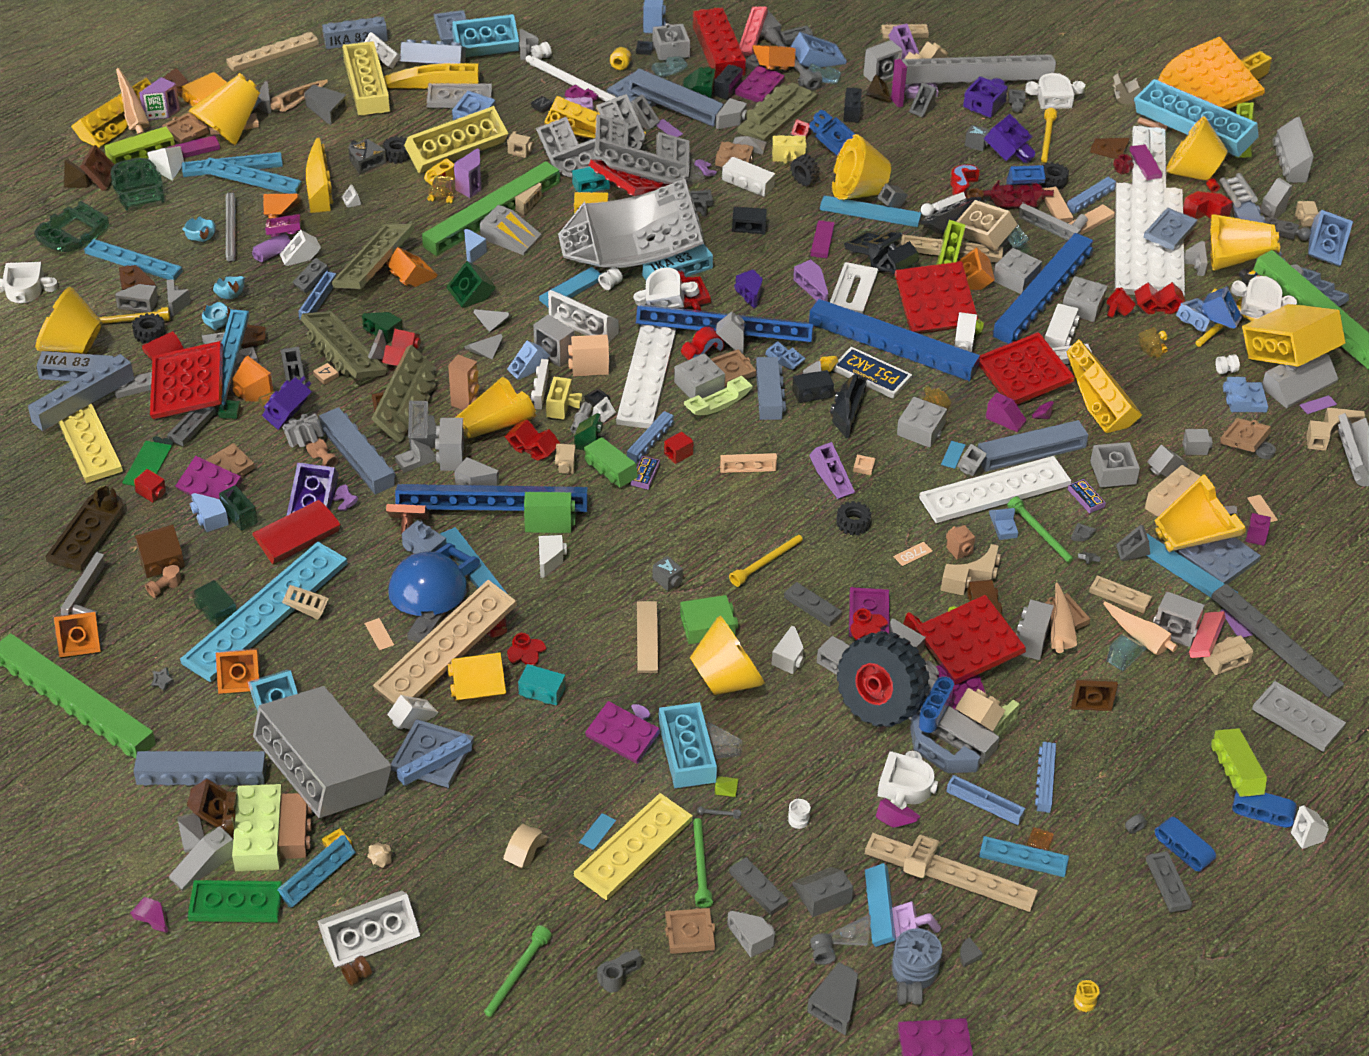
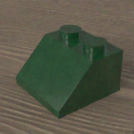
M699 67L684 78L682 87L712 99L716 69Z
M466 261L446 288L459 305L465 308L485 301L496 286L481 267Z

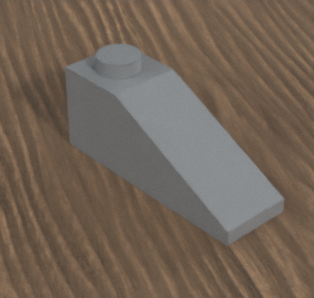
M219 826L198 842L169 875V879L183 892L193 885L194 880L202 879L232 858L233 839Z

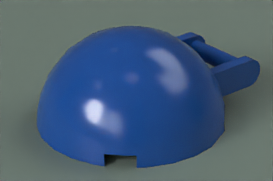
M447 543L436 552L413 554L405 558L394 570L389 582V599L397 609L407 614L422 616L421 612L434 611V615L449 611L463 600L467 593L465 576L478 567L480 560L475 556L471 557L461 552L451 543ZM453 555L462 560L463 563L458 566L448 557Z

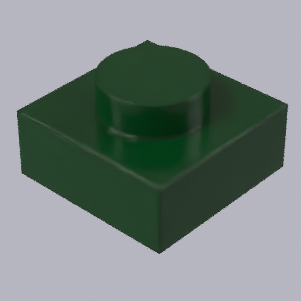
M226 400L225 405L221 404L218 412L219 418L238 419L241 407L240 401Z

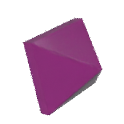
M1049 401L1040 405L1032 414V418L1050 419L1054 402Z

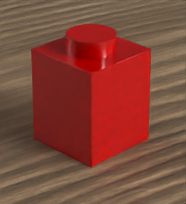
M681 431L664 441V454L677 464L693 455V440Z
M146 469L134 479L135 492L152 503L161 498L166 492L165 479L149 469Z

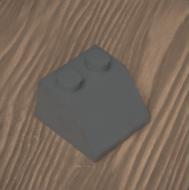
M830 867L792 882L793 887L812 917L852 901L853 886L844 871Z

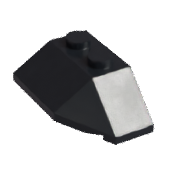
M970 197L920 220V224L938 234H944L949 220L956 222L975 200L981 202L982 199L981 197Z
M853 374L842 385L840 392H836L834 401L836 403H832L830 414H833L832 422L845 438H849L866 393L867 377Z

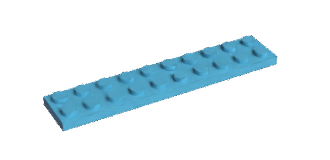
M319 542L315 543L181 657V664L211 683L217 678L216 652L250 649L295 610L282 603L290 585L315 593L347 565V558ZM293 593L290 599L294 600L296 594ZM300 596L298 602L302 603L304 598Z

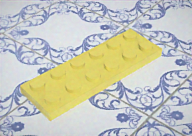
M92 403L58 422L86 483L123 472L118 457Z
M659 793L574 871V877L605 900H608L692 822V815Z

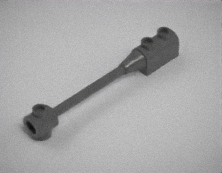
M768 10L759 38L764 37L776 46L786 47L779 36L781 24ZM795 58L794 67L800 73L798 79L799 86L806 87L811 91L816 90L823 81L821 73L819 71L813 72L811 69L805 70Z

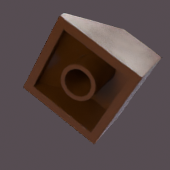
M174 525L135 536L140 563L147 578L163 574V569L170 565H176L179 569L185 567Z

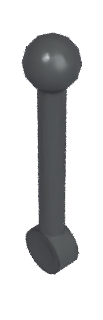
M704 807L697 808L699 815L708 813L729 815L735 819L741 817V811L738 809L732 812L705 809Z

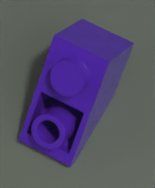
M752 269L736 275L734 286L736 292L740 293L747 303L753 308L757 307L762 293L763 279Z

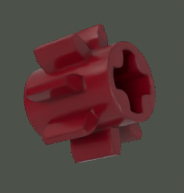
M1127 154L1118 155V159H1114L1113 162L1114 170L1119 174L1129 173V170H1133L1134 167L1133 158Z

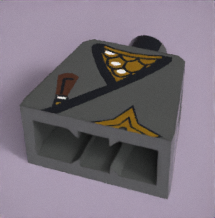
M369 139L359 143L353 140L349 144V159L359 174L386 164L385 150Z

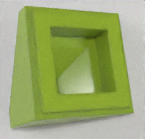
M717 776L715 795L736 797L738 779Z

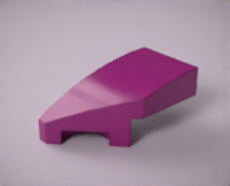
M576 84L565 91L567 98L587 97L592 98V100L598 99V94L589 88L583 90Z
M144 897L130 912L134 919L150 923L153 929L162 932L168 931V926L166 925L167 914L160 902Z

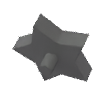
M1085 551L1078 553V558L1086 560V564H1090V561L1100 562L1101 557L1097 556L1096 553Z
M167 667L160 672L153 671L154 680L151 686H159L165 691L167 685L174 681L169 676Z

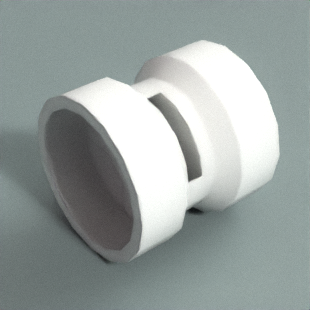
M543 42L539 46H532V57L535 56L540 60L543 57H551L550 45L547 42Z
M612 267L607 270V273L604 272L599 275L598 280L605 290H610L614 287V284H619L623 277L617 268Z
M1237 355L1216 358V369L1219 374H1225L1227 371L1231 373L1239 371L1240 364Z
M804 799L791 801L788 822L792 827L801 829L808 825L810 804Z

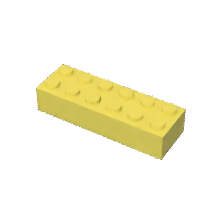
M374 41L343 45L344 62L358 115L389 112V96Z
M492 106L409 136L404 146L418 173H422L446 158L452 162L465 157L475 149L482 151L504 143L508 132L495 107Z

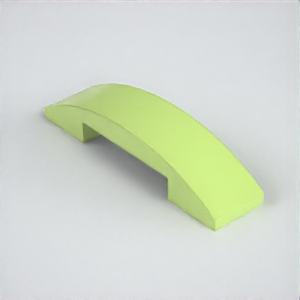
M740 376L727 382V388L703 399L699 395L684 401V405L695 415L712 414L740 400L753 386L744 377Z

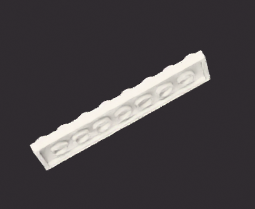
M641 324L616 418V425L648 429L654 422L676 335V328Z
M1051 456L920 492L919 498L935 523L1006 504L1015 496L1024 499L1067 487L1071 484V479L1056 458Z

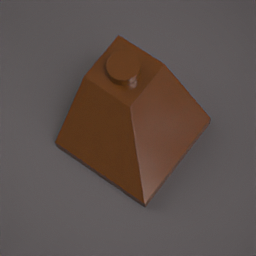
M1113 679L1076 680L1070 706L1071 710L1112 711L1118 682Z
M206 778L191 788L187 806L195 815L217 828L219 826L222 828L223 801L226 800L228 791Z

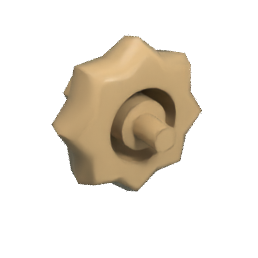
M377 842L368 847V858L372 861L373 865L384 868L386 865L391 864L392 852L389 845Z

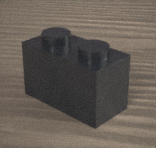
M728 64L715 80L714 96L729 100L735 93V89L742 83L743 69Z
M846 88L843 122L859 123L862 89Z
M734 206L732 232L765 235L767 209Z
M828 370L793 376L792 390L798 403L833 398L834 383Z

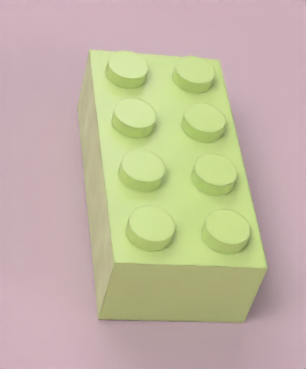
M281 784L238 786L232 853L235 871L279 870L278 837L281 794H283Z

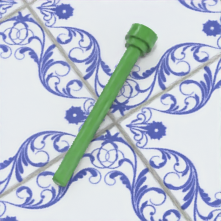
M1018 496L1013 497L1008 502L1007 507L1014 508L1015 512L1019 513L1067 563L1072 562L1073 557L1025 509L1024 502Z
M696 818L693 820L699 890L695 894V904L699 908H708L713 904L712 893L707 889L702 820Z
M537 926L532 933L531 944L484 1012L488 1017H492L538 948L547 944L552 937L551 932L547 928Z

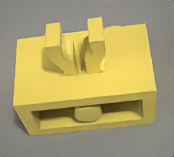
M773 136L772 161L792 162L797 157L806 153L805 136Z
M553 377L546 400V417L565 419L569 405L574 408H580L582 394H572V379Z

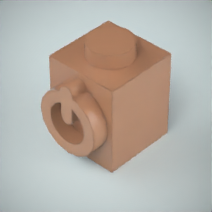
M965 525L961 527L954 526L948 531L946 535V548L956 559L973 553L975 536Z

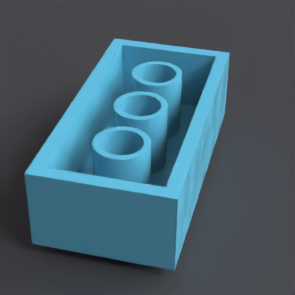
M514 14L452 22L454 42L461 43V46L466 47L465 57L513 52L519 49V38Z
M700 702L659 708V727L674 788L716 783L717 766Z

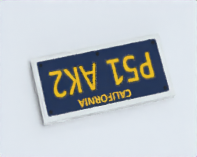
M853 347L847 350L832 369V371L847 378H850L853 374L867 377V387L893 399L912 379V374Z

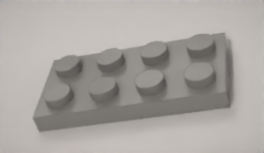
M428 83L427 107L454 108L467 91L491 98L492 84Z
M1276 681L1262 694L1252 710L1323 752L1346 725V722Z

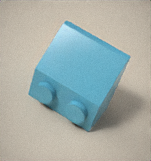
M284 670L248 682L257 711L259 705L298 694L291 670Z

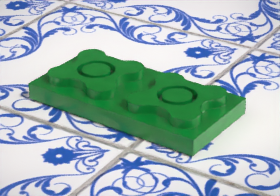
M194 880L187 916L188 921L278 922L281 894L277 889L283 883L282 881Z

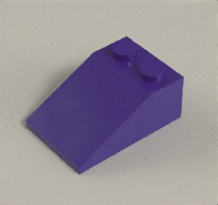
M297 463L287 515L317 500H320L329 509L336 492L339 477L335 467Z

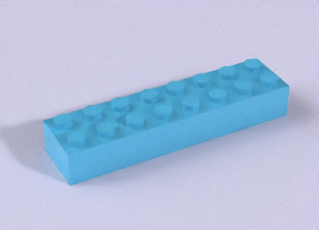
M1155 79L1134 98L1137 113L1189 135L1188 132L1195 123L1204 116L1219 136L1228 153L1237 157L1259 137L1257 122Z

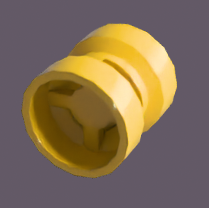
M1090 980L1081 981L1077 985L1074 996V1005L1077 1009L1089 1012L1096 1007L1099 996L1098 985Z

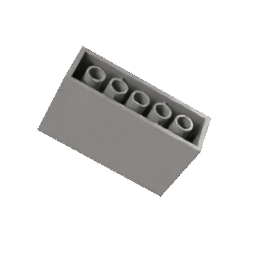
M324 686L259 705L253 733L254 739L318 818L384 796L391 770L390 762L385 759L378 748L374 746L367 735L357 726L356 722Z

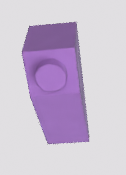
M908 24L894 26L888 36L890 40L902 49L901 59H905L909 52L914 55L916 53L919 54Z
M810 259L795 266L793 280L816 301L821 299L828 302V290L819 265Z
M833 443L815 448L809 456L817 473L836 498L840 499L854 494L855 491Z

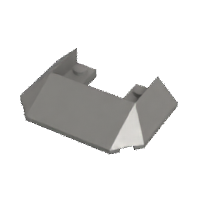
M627 94L596 105L599 115L628 123V147L640 150L645 134ZM567 117L536 128L551 164L559 169L560 174L572 178V170L590 167L588 166L590 159H601L595 152V139L578 144Z
M597 114L595 152L610 168L669 185L689 177V140L659 132L656 138V154L628 147V123Z

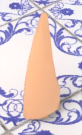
M117 68L124 112L129 129L136 130L138 135L143 134V129L150 127L146 113L130 83L121 70Z
M328 80L309 83L283 92L271 98L270 107L272 110L277 109L284 112L303 101L306 90L312 85L322 87Z
M1056 582L1051 648L1056 649L1057 653H1062L1064 649L1077 646V637L1069 605L1059 584Z
M1106 601L1103 603L1114 619L1134 639L1155 655L1163 653L1167 648L1173 652L1177 649L1178 645L1171 641V633L1162 627L1129 614Z

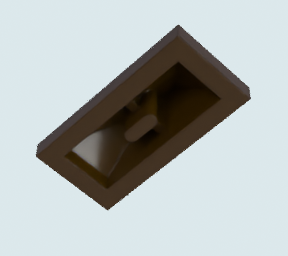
M876 74L865 95L891 103L892 99L887 83Z
M66 159L64 163V188L90 187L88 175L80 167Z

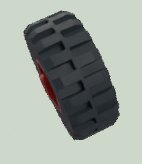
M886 631L870 633L850 644L844 650L842 659L838 662V690L844 698L843 702L851 709L855 716H859L862 721L868 724L872 723L873 726L892 727L915 715L921 710V706H923L927 699L926 694L929 693L930 684H928L930 676L925 666L927 665L925 659H922L919 654L920 651L913 647L909 640L900 638V635L891 632L888 634Z

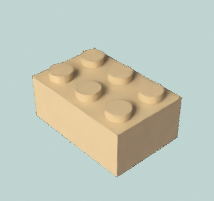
M976 200L956 221L966 225L963 238L995 249L1002 244L1017 226L1010 211Z
M1181 465L1148 493L1145 509L1159 517L1201 476Z

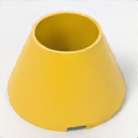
M1202 116L1174 152L1165 172L1207 181L1224 160L1228 150L1207 118Z
M853 135V138L848 139L839 152L833 171L836 174L835 182H832L834 196L839 200L875 196L880 194L885 183L888 184L891 174L890 161L862 136Z
M69 286L53 305L55 309L50 317L46 318L39 332L35 348L40 352L86 354L98 336L102 321L78 292Z
M722 616L716 618L690 656L691 661L712 693L718 695L759 687L765 684L760 673Z

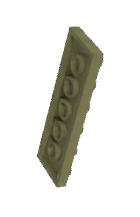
M792 82L788 86H777L771 95L767 94L764 101L757 102L753 110L749 109L747 111V120L738 126L737 132L744 136H750L767 142L817 99L818 94Z
M385 224L332 281L333 287L342 289L363 288L374 274L383 267V264L392 256L397 247L400 248L402 243L410 237L415 230L413 224Z
M332 311L302 313L300 320L309 328L307 333L308 340L313 341L317 349L325 353L326 359L335 364L337 371H341L346 375L351 374L357 379L384 376L387 369L377 359L368 358L370 351Z
M412 345L406 348L371 418L397 443L403 440L409 427L413 428L418 423L417 416L424 410L422 405L430 398L428 392L436 385L434 383L436 367Z

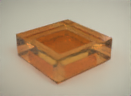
M1033 827L1026 846L1048 851L1054 834Z

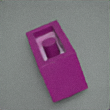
M996 393L988 402L986 419L1017 433L1026 423V418L1013 399Z
M1250 513L1245 542L1264 546L1271 517Z

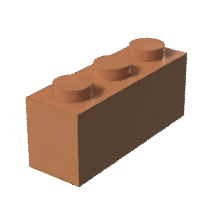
M458 354L448 365L451 406L464 410L479 397V371L477 370V361Z
M299 793L281 794L278 837L280 859L306 858L307 849H311V838L307 836V832H311V818L308 819V814H312V809Z

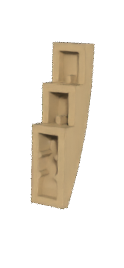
M637 601V673H658L657 601Z

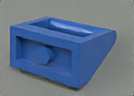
M1043 165L1011 166L1006 184L1044 183Z

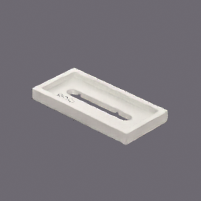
M845 262L830 303L863 314L878 274V268ZM856 277L861 278L853 302L847 303L846 300Z

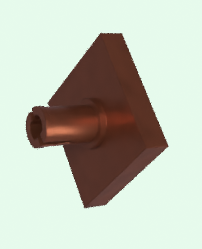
M97 145L90 148L80 165V168L88 175V178H91L102 191L108 188L118 170L115 164Z
M386 505V512L391 518H402L401 535L402 532L413 524V518L429 519V510L423 505Z

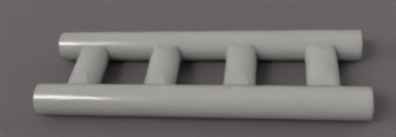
M1237 173L1236 177L1227 180L1224 177L1220 179L1221 185L1231 201H1233L1235 207H1240L1241 203L1250 200L1253 203L1257 202L1258 198L1241 173Z

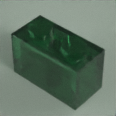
M236 485L219 493L220 501L227 512V516L241 531L258 523L255 506Z
M215 580L194 590V604L196 608L202 610L206 619L209 622L212 621L217 627L237 611L236 603Z

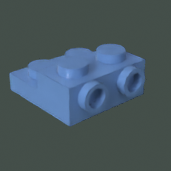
M467 91L452 110L453 120L495 106L496 101L495 99Z
M1198 298L1181 303L1176 314L1184 323L1192 324L1197 330L1202 332L1210 330L1216 323L1209 320L1208 316L1203 313L1202 303L1204 301Z
M1227 377V381L1223 383V391L1226 392V403L1230 406L1231 412H1267L1268 404L1262 383L1246 382L1245 377Z

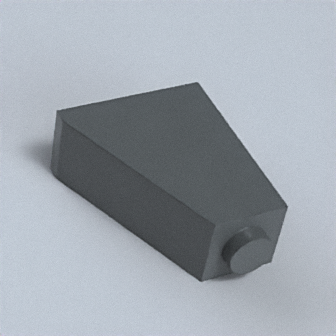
M312 85L305 92L306 106L330 125L348 108L346 94L317 85Z
M839 962L809 998L807 1012L846 1035L849 1029L858 973L851 967Z

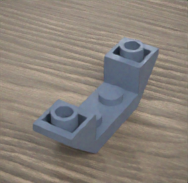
M915 714L912 716L910 730L914 751L919 752L922 757L946 773H969L979 770L981 756L975 751L963 746L955 755L951 754L949 750L942 748L931 738H928L930 733L923 732L919 728V715Z

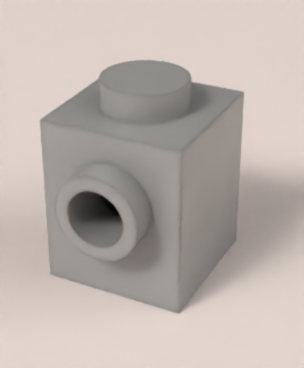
M1185 429L1182 441L1185 455L1208 454L1209 447H1212V437L1209 436L1207 429Z
M970 444L957 467L963 473L973 476L987 453Z

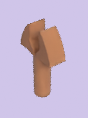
M1142 117L1138 119L1139 124L1167 131L1168 126L1160 122L1155 123Z

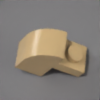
M525 824L520 825L512 835L503 859L521 868L530 865L536 848L545 845L548 836L542 834L540 829L529 827Z

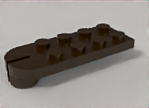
M101 486L95 490L93 495L86 499L45 556L47 562L78 571L84 569L123 513L122 499L116 494L114 488H111L109 491L108 486Z

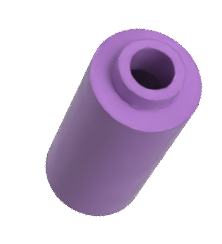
M281 233L280 236H275L254 246L252 251L255 260L263 262L280 254L291 241L285 233Z

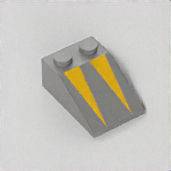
M497 205L480 222V234L486 241L521 255H525L542 237L541 233L517 213L500 205Z

